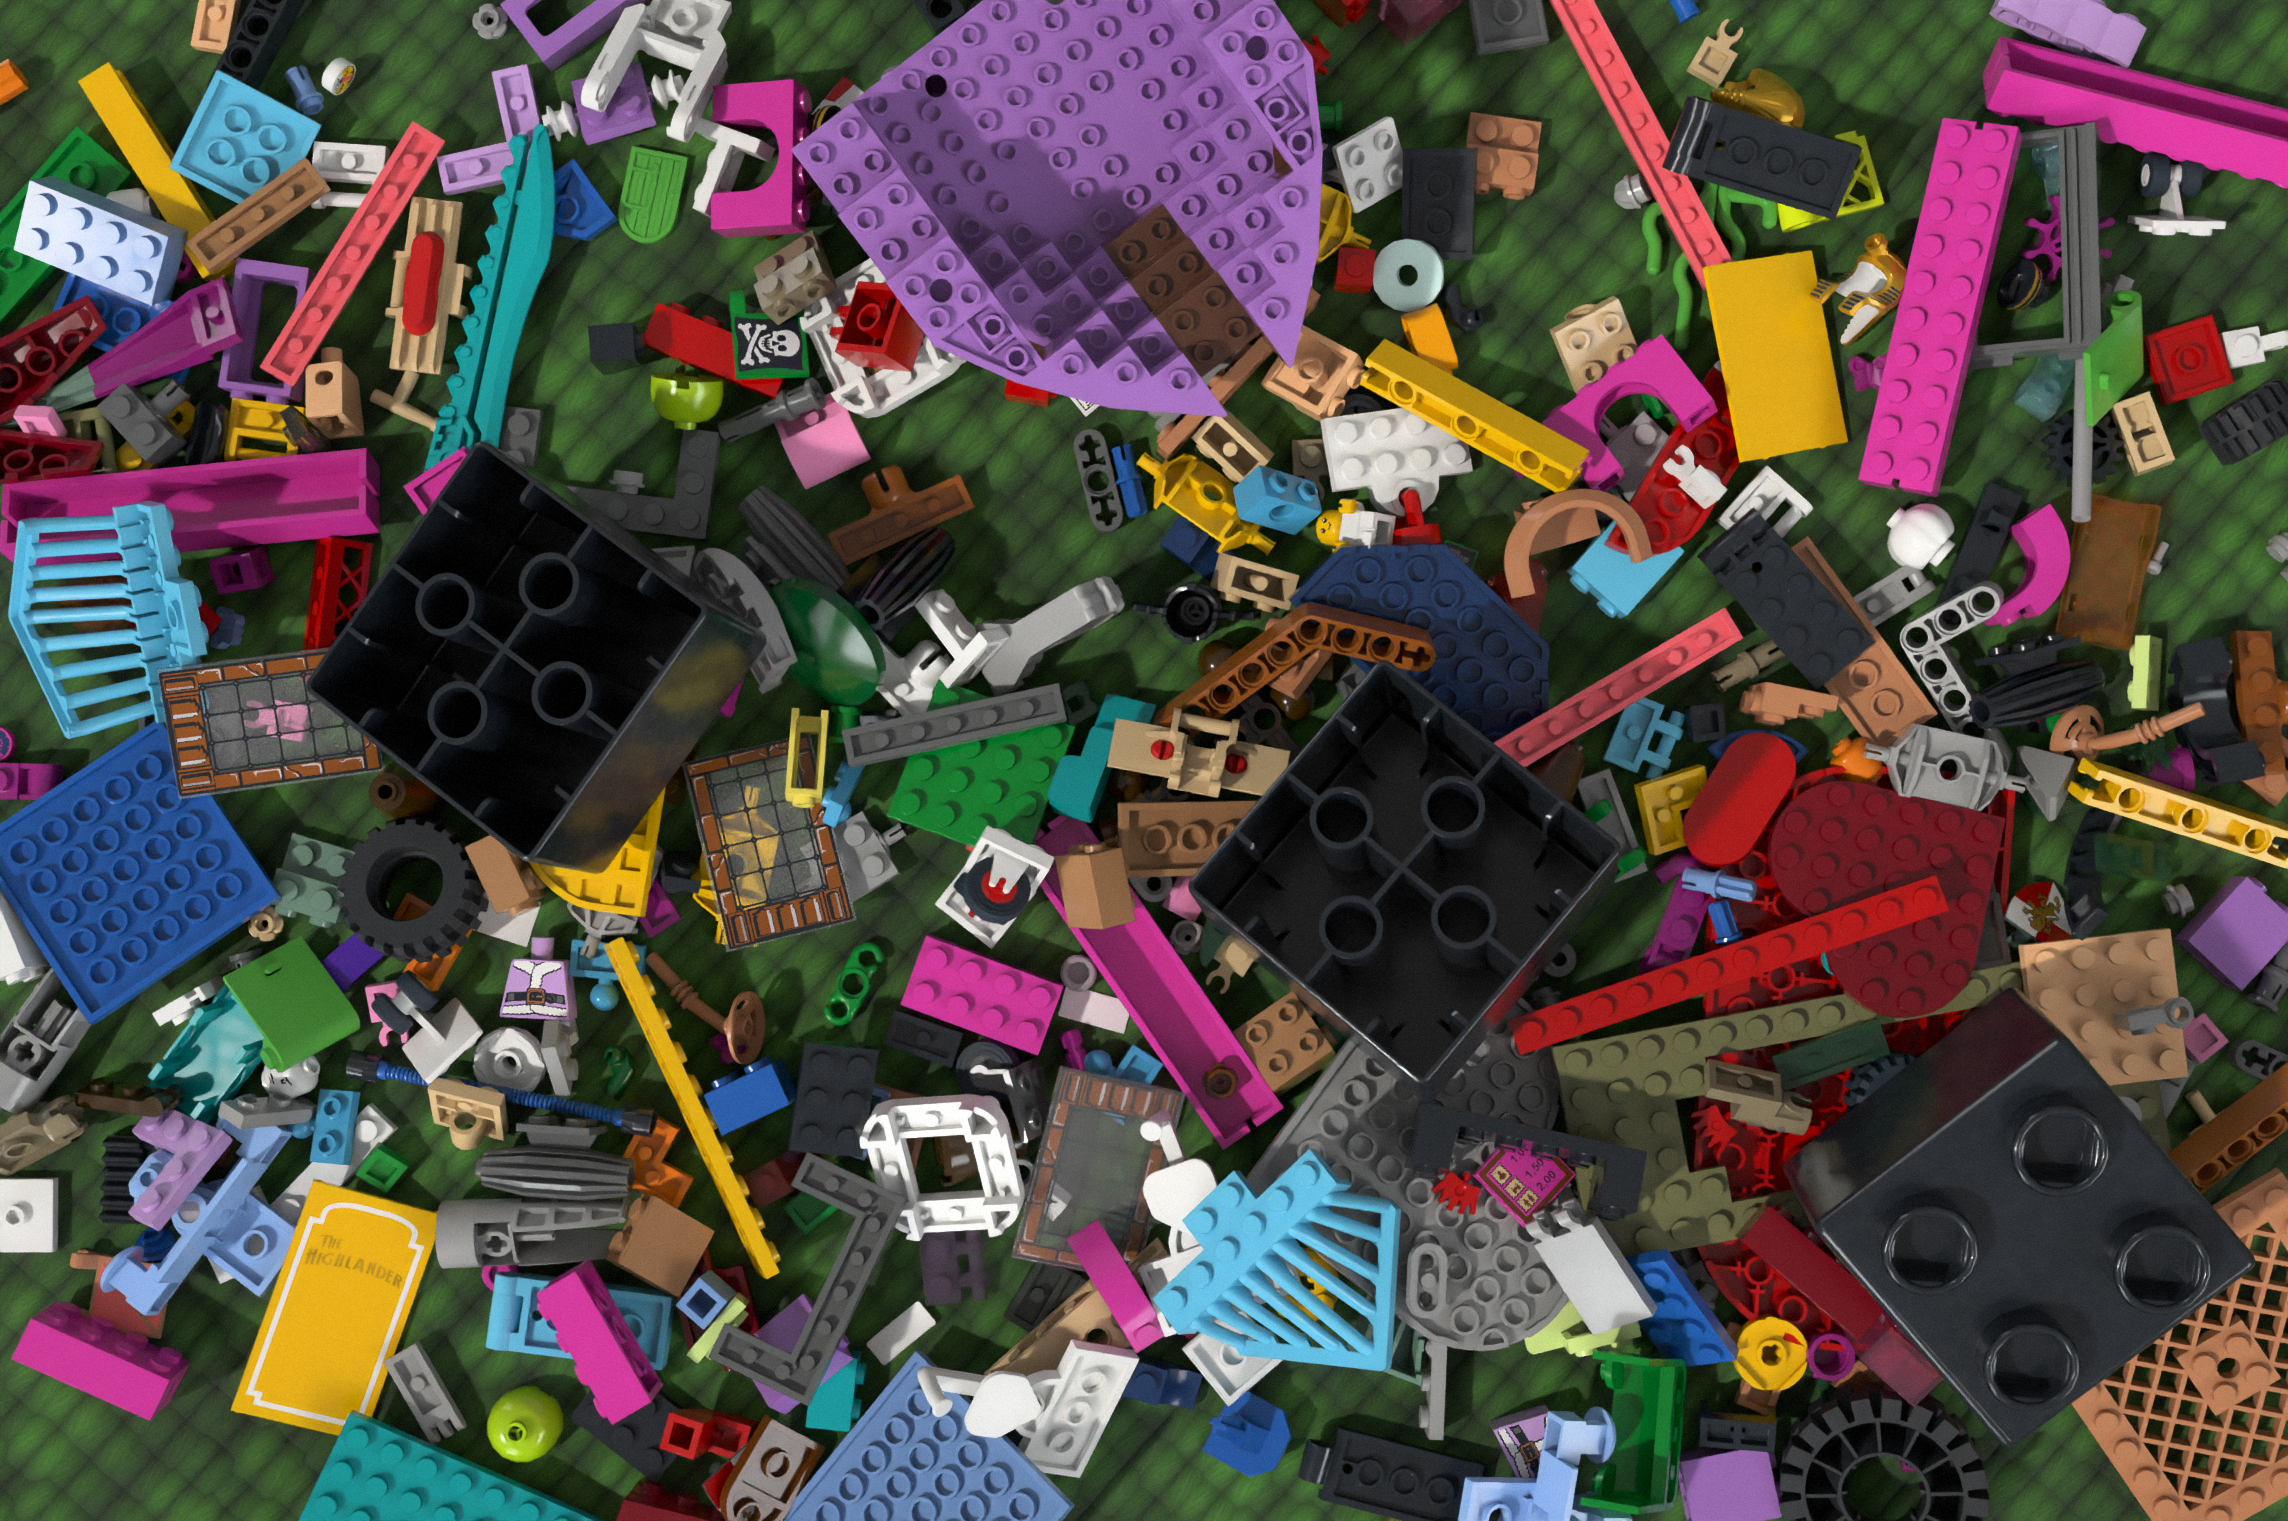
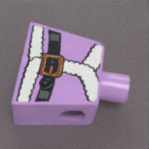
M532 937L531 957L513 958L501 1004L500 1017L572 1020L577 1018L573 976H569L570 960L553 959V937Z
M1540 1405L1489 1422L1517 1478H1537L1549 1411L1546 1405Z

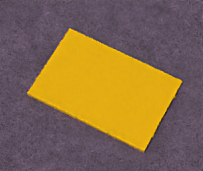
M1812 250L1737 262L1728 261L1723 264L1703 267L1739 462L1756 459L1766 460L1772 456L1815 448L1824 449L1826 446L1848 442L1822 304L1813 301L1809 296L1818 284Z

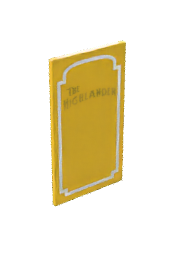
M313 1179L231 1406V1411L337 1436L340 1435L352 1410L372 1418L388 1373L384 1361L395 1354L435 1242L438 1211H431L327 1183L320 1179Z

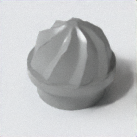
M1641 173L1634 176L1627 174L1615 185L1614 200L1618 205L1625 209H1640L1644 206V202L1651 200L1650 189Z

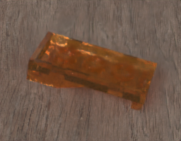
M2092 493L2091 520L2075 522L2070 550L2069 572L2063 588L2055 633L2063 632L2064 638L2080 636L2082 643L2123 651L2130 650L2143 580L2155 546L2162 506L2146 503L2138 504ZM2140 535H2141V536H2142L2141 547H2140V551H2138V546H2139V541H2140ZM2071 594H2074L2076 596L2075 602H2072V606H2074L2073 611H2068ZM2130 606V607H2129L2128 618H2127V622H2126V621H2125V618H2126V613H2127V607Z

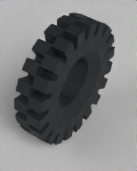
M1881 1381L1864 1382L1865 1391L1854 1392L1851 1384L1835 1389L1833 1400L1827 1402L1821 1396L1808 1406V1417L1804 1419L1799 1416L1790 1428L1789 1442L1784 1441L1780 1457L1781 1470H1779L1780 1491L1783 1492V1495H1781V1505L1785 1520L1983 1521V1517L1988 1518L1990 1499L1987 1488L1989 1486L1982 1456L1974 1437H1969L1967 1426L1955 1413H1952L1950 1416L1946 1413L1944 1403L1929 1394L1924 1399L1918 1398L1913 1387L1896 1383L1895 1390L1888 1391L1884 1390V1384ZM1878 1456L1883 1458L1882 1456L1899 1459L1905 1462L1908 1469L1912 1467L1921 1477L1923 1482L1919 1483L1920 1493L1923 1494L1922 1498L1914 1509L1911 1507L1909 1513L1901 1518L1894 1520L1868 1518L1862 1515L1858 1508L1854 1509L1844 1497L1847 1494L1846 1484H1843V1481L1850 1469L1855 1470L1857 1463L1870 1457Z

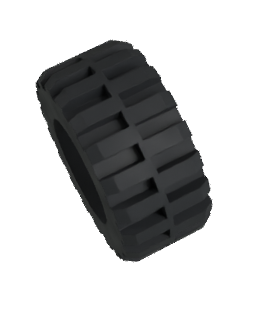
M407 817L405 824L399 819H393L386 822L387 828L384 830L376 826L367 832L370 837L367 841L362 843L358 840L351 848L356 853L351 860L345 858L341 867L346 871L345 878L340 877L338 879L337 890L344 893V897L338 899L340 911L347 914L344 919L350 930L357 933L356 937L363 943L398 961L410 963L415 959L420 963L431 962L433 959L432 955L434 954L441 958L452 954L451 946L457 944L462 947L469 941V938L465 936L471 928L475 931L478 930L482 921L477 917L480 911L487 912L489 901L483 897V893H486L465 849L470 844L449 827L446 828L440 822L428 819L425 822L420 817ZM433 860L438 863L443 874V886L435 905L417 919L402 922L393 919L389 915L386 904L387 890L393 877L403 867L415 861Z

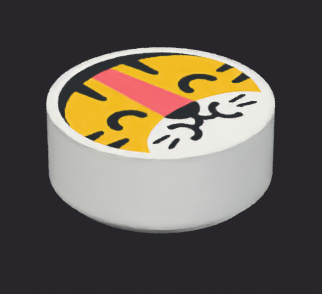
M343 57L334 59L323 73L322 86L334 95L343 93L355 76V65Z

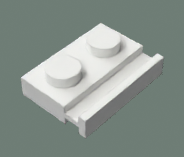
M219 975L152 1013L159 1026L170 1020L176 1026L192 1017L199 1007L206 1006L204 1001L217 994L225 984L222 976Z

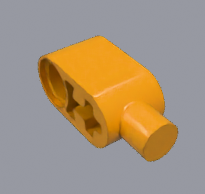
M1435 303L1401 315L1403 329L1412 354L1453 376L1451 370L1458 368V360L1438 304Z

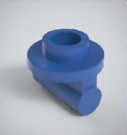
M148 1228L137 1238L135 1245L144 1248L141 1262L163 1260L175 1245L173 1233L169 1228L164 1231L162 1229L158 1231Z

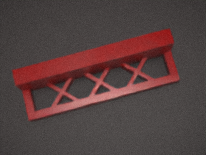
M337 537L316 539L302 655L328 651L337 639L334 634L335 624L342 618H345L348 623L366 598L372 543ZM345 547L361 550L359 565L351 571L343 562ZM349 582L355 590V599L345 607L338 598L339 588ZM307 675V676L305 677V681H308V678H309L311 675Z

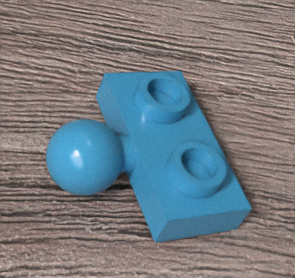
M842 761L834 778L839 783L836 788L831 785L829 786L821 803V806L826 807L822 819L823 823L835 828L836 825H840L850 818L852 808L849 800L862 776L865 765L850 768L848 762Z
M572 939L569 976L598 978L599 983L591 990L590 1001L598 1010L608 1011L613 1009L619 1001V991L613 985V981L619 979L603 947V944L608 942L601 941L597 948L595 959H591L579 954L586 939ZM634 944L640 957V961L635 964L640 975H644L647 945Z
M1133 1043L1117 1068L1112 1065L1110 1055L1103 1050L1089 1052L1085 1057L1084 1066L1086 1072L1150 1085L1163 1066V1063ZM1104 1112L1105 1114L1124 1117L1123 1115ZM1113 1118L1122 1125L1124 1124L1123 1119Z
M320 1089L316 1117L312 1115L311 1119L305 1123L287 1124V1128L293 1132L292 1136L295 1138L303 1139L313 1134L310 1162L350 1165L360 1092Z

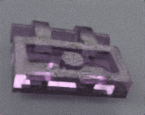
M965 1230L966 1241L956 1242L955 1231L926 1232L923 1234L919 1241L926 1306L962 1302L961 1287L972 1288L973 1301L987 1299L986 1285L989 1284L988 1272H984L982 1253L986 1249L985 1240L980 1237V1230ZM968 1254L970 1273L960 1274L958 1255Z

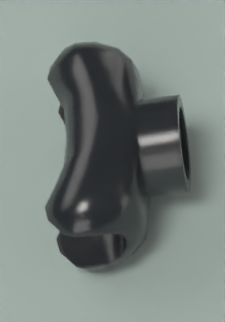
M201 401L197 404L185 454L187 466L221 462L225 451L230 417L226 406L220 404L219 407H216L207 401Z

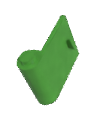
M2118 290L2105 296L2103 299L2104 332L2083 352L2086 425L2094 427L2144 374L2142 296L2133 290Z
M302 936L223 976L222 980L263 1035V1050L260 1051V1055L264 1064L270 1070L275 1068L278 1072L282 1073L360 1029V1020L353 1006ZM280 969V971H278V972H276V973H274V974L268 976L269 974H271V973H273V972H275V971H277V970Z

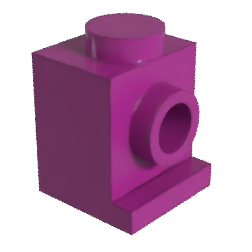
M265 545L224 552L209 559L210 577L213 583L216 584L219 595L260 588L275 579Z

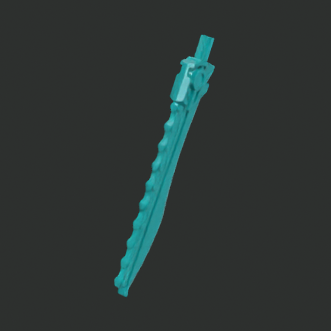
M537 124L535 127L531 149L528 142L529 136L525 134L514 135L508 142L514 158L513 164L506 165L500 173L506 191L505 194L498 195L492 203L498 216V222L495 225H490L485 232L491 248L490 253L487 255L483 254L477 262L483 277L482 284H475L469 292L475 306L474 314H467L462 321L468 339L465 344H460L454 352L460 369L459 373L452 374L446 382L452 400L451 403L444 404L439 411L440 418H437L424 472L464 446H467L470 451L476 443L487 442L499 449L507 393L516 351L535 293L550 260L554 235L555 176L549 139L550 131L542 124ZM528 153H529L527 168H526V172H525L527 157H528ZM524 172H525L523 187H522V191H521L523 176H524ZM517 206H518L517 215H516V220H515V224H514L516 209H517ZM513 224H514L512 239H511V243H510L512 228H513ZM509 243H510L508 258H507V262H506L508 247H509ZM505 262H506L504 277H503V281H502L504 266H505ZM501 281H502L500 296H499V300H498L500 285H501ZM494 314H495L493 329H492V333H491L493 318H494ZM490 333H491L489 348H488V352H487L489 337H490ZM486 352H487L485 367H484V371H483L485 356H486ZM482 371H483L481 386H480V390H479L481 375H482ZM478 390H479L477 405H476V409H475L477 394H478Z

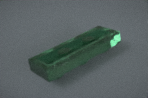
M1873 1018L1772 1053L1770 1057L1776 1073L1781 1075L1782 1089L1787 1091L1874 1061L1880 1057L1891 1055L1879 1020Z

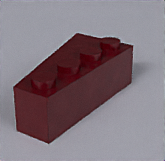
M1763 1202L1735 1237L1772 1269L1779 1272L1790 1285L1807 1296L1810 1302L1834 1320L1833 1322L1859 1341L1884 1310L1858 1280L1850 1274V1271L1835 1254L1831 1258L1820 1249L1824 1244L1820 1238L1807 1228L1803 1233L1791 1224L1795 1217L1778 1203L1772 1208Z

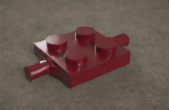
M706 1247L697 1263L699 1272L689 1278L681 1295L675 1297L676 1304L697 1279L711 1269L737 1293L740 1292L749 1300V1303L744 1308L749 1315L738 1328L753 1335L761 1329L744 1263L727 1268H713L709 1247ZM678 1308L689 1351L709 1326L703 1330ZM724 1365L725 1372L731 1371V1368Z

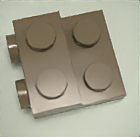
M810 230L753 267L758 280L754 284V288L761 309L777 325L837 288L821 239L813 230Z

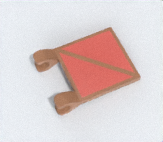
M85 1249L72 1253L70 1259V1266L72 1268L96 1270L89 1310L80 1308L79 1314L91 1318L102 1317L114 1323L115 1329L126 1334L128 1332H136L145 1337L161 1338L168 1302L158 1315L144 1316L126 1302L127 1297L117 1289L107 1293L101 1290L100 1279L102 1273L115 1256ZM146 1261L140 1263L149 1269L154 1262Z

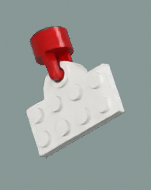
M1404 408L1322 419L1320 423L1332 492L1367 488L1370 502L1378 512L1396 516L1392 544L1442 543L1439 524L1424 525L1422 512L1436 498L1439 490V477L1467 474L1473 471L1469 445Z

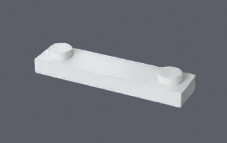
M373 1103L368 1104L357 1116L350 1165L312 1162L270 1206L297 1226L313 1179H320L327 1183L343 1186L356 1172L357 1167L378 1142L383 1144L398 1127Z

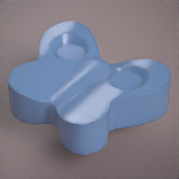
M218 607L215 613L222 620L219 623V630L211 637V646L222 650L230 645L239 646L242 639L241 635L244 633L242 627L245 623V617L236 614L231 608Z

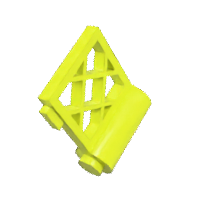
M1856 131L1835 135V138L1858 144L1862 148L1859 156L1860 162L1853 171L1836 218L1882 206L1884 200L1865 135L1857 137ZM1856 181L1867 186L1871 200L1861 202L1850 195ZM1845 202L1850 204L1848 206L1843 207ZM1776 203L1782 232H1791L1814 223L1830 220L1826 217Z

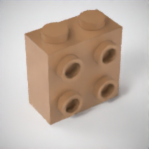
M491 835L465 847L496 914L508 912L510 917L517 914L519 916L538 908L537 900L547 896L543 889L547 885L535 873L530 863L520 859Z
M1083 842L1067 846V853L1055 855L1068 928L1106 929L1135 921V900L1129 890L1127 879L1128 863L1121 847L1107 848L1106 842L1093 844Z
M1289 992L1233 1031V1034L1277 1098L1331 1062L1336 1056L1332 1048L1337 1044L1335 1038L1325 1025L1320 1029L1317 1027L1312 1019L1317 1013L1301 999H1298L1293 992Z
M642 1194L629 1208L628 1220L622 1231L618 1232L611 1240L609 1245L610 1252L606 1260L663 1293L679 1297L715 1231L660 1198Z

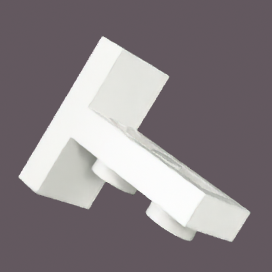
M701 118L695 132L717 144L715 149L709 154L707 160L708 168L702 183L698 185L695 191V202L692 208L711 218V193L731 192L745 154L770 162L775 149L760 139Z
M944 589L926 593L915 605L916 609L955 659L939 677L947 689L954 685L959 686L970 683L1010 638L1002 626L980 631L977 634L975 627L966 620L956 607L953 598Z

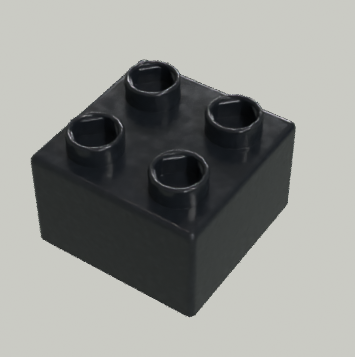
M478 442L471 448L308 678L306 688L323 705L520 859L532 863L600 874L609 867L766 646L767 639L763 631L565 485L487 442Z
M1382 660L1374 665L1189 881L1188 889L1215 928L1423 1102H1430L1441 1093L1611 891L1615 883L1621 847L1615 838L1393 663Z
M2014 987L2007 988L1790 1157L1783 1166V1172L1817 1235L1997 1441L2005 1447L2017 1445L2255 1266L2253 1253L2072 1041L2022 991Z

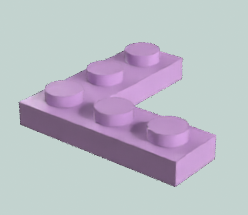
M527 64L492 72L507 142L436 157L443 191L447 196L503 184L500 173L506 165L513 164L514 160L508 142L514 135L525 134L529 136L528 142L531 149L535 127L537 124H542L531 70ZM528 153V157H527L525 172H526V168H527L529 153Z
M171 1108L158 1117L143 1116L132 1130L139 1139L174 1154L173 1158L164 1166L163 1170L128 1211L135 1220L158 1231L163 1228L233 1141L226 1132Z

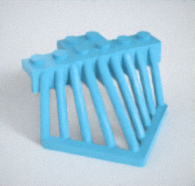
M148 500L112 507V515L53 518L33 517L22 519L18 522L8 617L64 736L68 739L84 736L152 714L155 715L156 723L167 722L159 673L202 667L199 656L207 654L205 643L209 641L207 627L201 621L198 609L202 605V598L198 587L193 584V581L179 577L178 567L181 566V556L176 545H173L170 532L174 529V521L170 510L163 503ZM115 529L118 534V538L38 543L40 533ZM118 552L123 560L36 566V558ZM121 575L127 578V583L33 588V582L37 580ZM123 597L130 599L132 605L30 610L31 603ZM125 619L136 623L137 628L42 638L38 636L33 624ZM130 643L141 646L142 651L53 666L47 654L50 651ZM143 667L146 671V676L74 694H66L60 681ZM200 690L201 701H202V707H203V713L205 714L206 712H205L203 694H202V691ZM144 691H150L151 699L83 721L79 720L74 708ZM204 691V693H205V699H206V705H207V709H208V708H209V698H208V695H207L206 691Z
M1309 1149L1260 1196L1241 1171L1234 1170L1182 1220L1204 1250L1152 1300L1178 1335L1195 1334L1198 1331L1234 1347L1240 1355L1375 1371L1389 1370L1392 1365L1401 1209L1392 1199L1345 1192L1352 1184L1348 1179H1339L1315 1149ZM1332 1205L1380 1213V1228L1333 1213L1328 1207ZM1316 1222L1371 1241L1378 1248L1377 1265L1369 1263L1325 1238L1311 1223ZM1295 1238L1369 1279L1376 1286L1375 1303L1368 1301L1309 1258ZM1278 1254L1360 1314L1366 1316L1373 1325V1341L1365 1338L1297 1281ZM1261 1270L1357 1351H1350L1341 1338L1333 1336L1277 1292ZM1246 1287H1248L1251 1291L1257 1294L1260 1298H1262L1265 1302L1271 1305L1274 1309H1276L1279 1313L1285 1316L1288 1320L1294 1323L1305 1333H1300L1292 1326L1284 1322L1282 1319L1274 1315L1272 1312L1264 1308L1262 1305L1257 1303L1252 1298ZM1229 1301L1268 1329L1232 1310ZM1213 1316L1245 1334L1236 1333L1214 1323ZM1275 1333L1290 1344L1280 1343ZM1306 1334H1308L1311 1338H1313L1324 1348L1313 1347L1311 1341L1309 1340Z

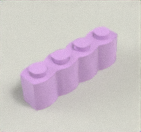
M1995 0L1989 13L1998 21L2022 29L2038 40L2054 44L2066 53L2124 68L2129 67L2147 29L2139 23V19L2134 15L2113 13L2106 8V4L2102 0Z

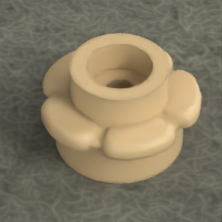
M269 906L250 919L248 930L253 937H259L261 941H271L282 932L284 919L282 915L274 912L275 907ZM264 920L268 921L267 927H264L262 925V922Z

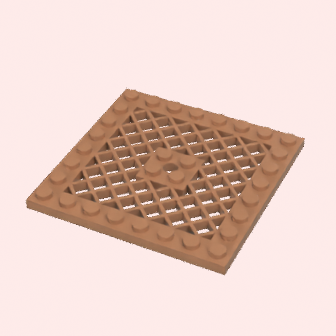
M2277 1167L2212 1205L2249 1250L2254 1235L2269 1237L2265 1253L2250 1250L2255 1257V1261L2262 1262L2258 1277L2244 1275L2227 1288L2225 1296L2217 1295L2207 1302L2222 1306L2219 1321L2204 1318L2207 1307L2206 1303L2195 1311L2193 1315H2190L2181 1322L2182 1324L2190 1325L2186 1340L2171 1337L2173 1330L2171 1329L2153 1343L2157 1344L2154 1359L2136 1355L2124 1365L2121 1377L2109 1375L2072 1403L2151 1521H2244L2288 1496V1446L2278 1451L2280 1444L2288 1445V1435L2283 1434L2286 1420H2288V1371L2284 1384L2277 1383L2276 1381L2281 1379V1377L2274 1368L2288 1369V1359L2276 1357L2280 1343L2288 1344V1334L2283 1333L2286 1319L2288 1318V1271L2285 1282L2270 1280L2274 1264L2288 1267V1257L2276 1255L2280 1242L2288 1252V1181ZM2268 1223L2271 1228L2262 1227V1225ZM2240 1284L2255 1286L2252 1301L2236 1299ZM2267 1289L2282 1291L2278 1306L2263 1304ZM2234 1308L2249 1311L2245 1324L2237 1314L2232 1317ZM2260 1313L2275 1316L2271 1331L2256 1328ZM2201 1327L2210 1329L2199 1336ZM2255 1338L2268 1340L2265 1353ZM2168 1346L2178 1348L2172 1353L2179 1363L2165 1361ZM2225 1358L2235 1359V1366L2232 1370L2228 1372L2217 1371V1366L2221 1360ZM2135 1366L2151 1368L2147 1382L2132 1380ZM2162 1371L2177 1373L2173 1387L2158 1385ZM2188 1377L2198 1392L2184 1390ZM2104 1385L2119 1387L2115 1401ZM2129 1389L2145 1392L2141 1406L2126 1404ZM2267 1391L2281 1393L2278 1408L2263 1405ZM2155 1394L2171 1397L2167 1411L2152 1409ZM2253 1395L2251 1403L2243 1401ZM2181 1400L2197 1402L2193 1416L2178 1414ZM2207 1406H2209L2215 1416L2221 1413L2219 1421L2204 1419ZM2234 1410L2248 1412L2245 1426L2230 1424ZM2124 1414L2138 1416L2135 1430ZM2260 1415L2275 1418L2271 1431L2256 1429ZM2149 1418L2164 1421L2161 1435L2146 1432ZM2175 1424L2190 1426L2187 1440L2172 1437ZM2201 1429L2216 1431L2213 1445L2198 1442ZM2227 1434L2242 1436L2239 1450L2224 1448ZM2253 1439L2268 1441L2265 1455L2250 1453ZM2144 1443L2158 1445L2154 1458ZM2169 1447L2184 1450L2180 1464L2165 1461ZM2195 1452L2210 1455L2206 1469L2191 1466ZM2221 1458L2236 1460L2232 1474L2217 1471ZM2247 1463L2255 1464L2245 1470ZM2163 1471L2177 1474L2174 1487ZM2188 1476L2203 1479L2200 1492L2185 1490ZM2214 1481L2222 1483L2213 1488ZM2183 1500L2190 1501V1502L2187 1503V1504H2185V1503L2183 1502Z

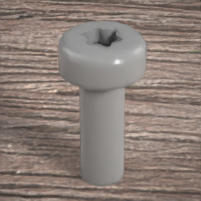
M2161 542L2152 560L2145 562L2144 569L2148 573L2155 575L2161 572L2162 566L2160 563L2169 548L2168 543Z

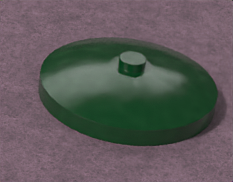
M802 578L781 580L767 591L778 608L798 660L790 665L786 671L794 681L815 696L844 706L863 704L881 688L886 676V661L881 644L864 617L848 601L831 589Z

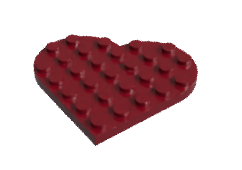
M1832 781L1822 783L1792 799L1778 815L1768 842L1769 870L1773 882L1776 883L1780 892L1787 900L1786 903L1805 918L1936 875L1949 911L1825 952L1830 972H1833L1837 982L1844 990L1843 992L1856 1004L1881 1016L1891 1018L1918 1017L1932 1013L1951 1002L1961 992L1971 976L1977 956L2006 818L1916 796L1903 797L1899 796L1896 791L1858 782Z

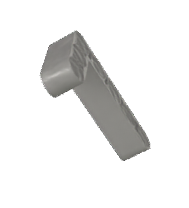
M1992 581L1979 582L1914 617L1905 625L1900 633L1902 648L1952 731L1969 736L1973 735L1969 734L1966 730V723L1971 722L1973 718L1969 714L1970 706L1968 705L1969 701L1972 700L1971 697L1977 692L1946 641L1997 613L2004 601V593L2002 588ZM1981 591L1990 593L1995 600L1994 606L1990 608L1979 606L1975 600L1976 593ZM1948 609L1957 611L1960 614L1961 623L1956 626L1946 624L1942 617L1943 611ZM1914 627L1924 629L1927 632L1928 641L1925 643L1915 642L1910 636V629ZM1934 658L1942 660L1946 664L1947 672L1944 674L1932 672L1928 665L1929 660ZM1951 690L1962 692L1966 698V703L1962 705L1952 704L1948 700L1947 692ZM1999 728L1984 729L1985 733L1983 735L1973 736L1996 741L2003 759V770L2007 772L2012 762L2013 754Z

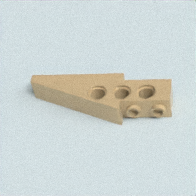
M1158 1237L1127 1264L1141 1289L1144 1282L1138 1267L1143 1263L1170 1254V1250ZM1089 1279L1036 1328L986 1370L984 1374L988 1376L996 1371L1021 1373L1027 1377L1041 1370H1057L1071 1339L1118 1348H1127L1131 1345L1092 1280ZM1142 1290L1153 1307L1147 1291ZM1093 1329L1103 1330L1099 1337L1095 1339L1087 1338V1335Z

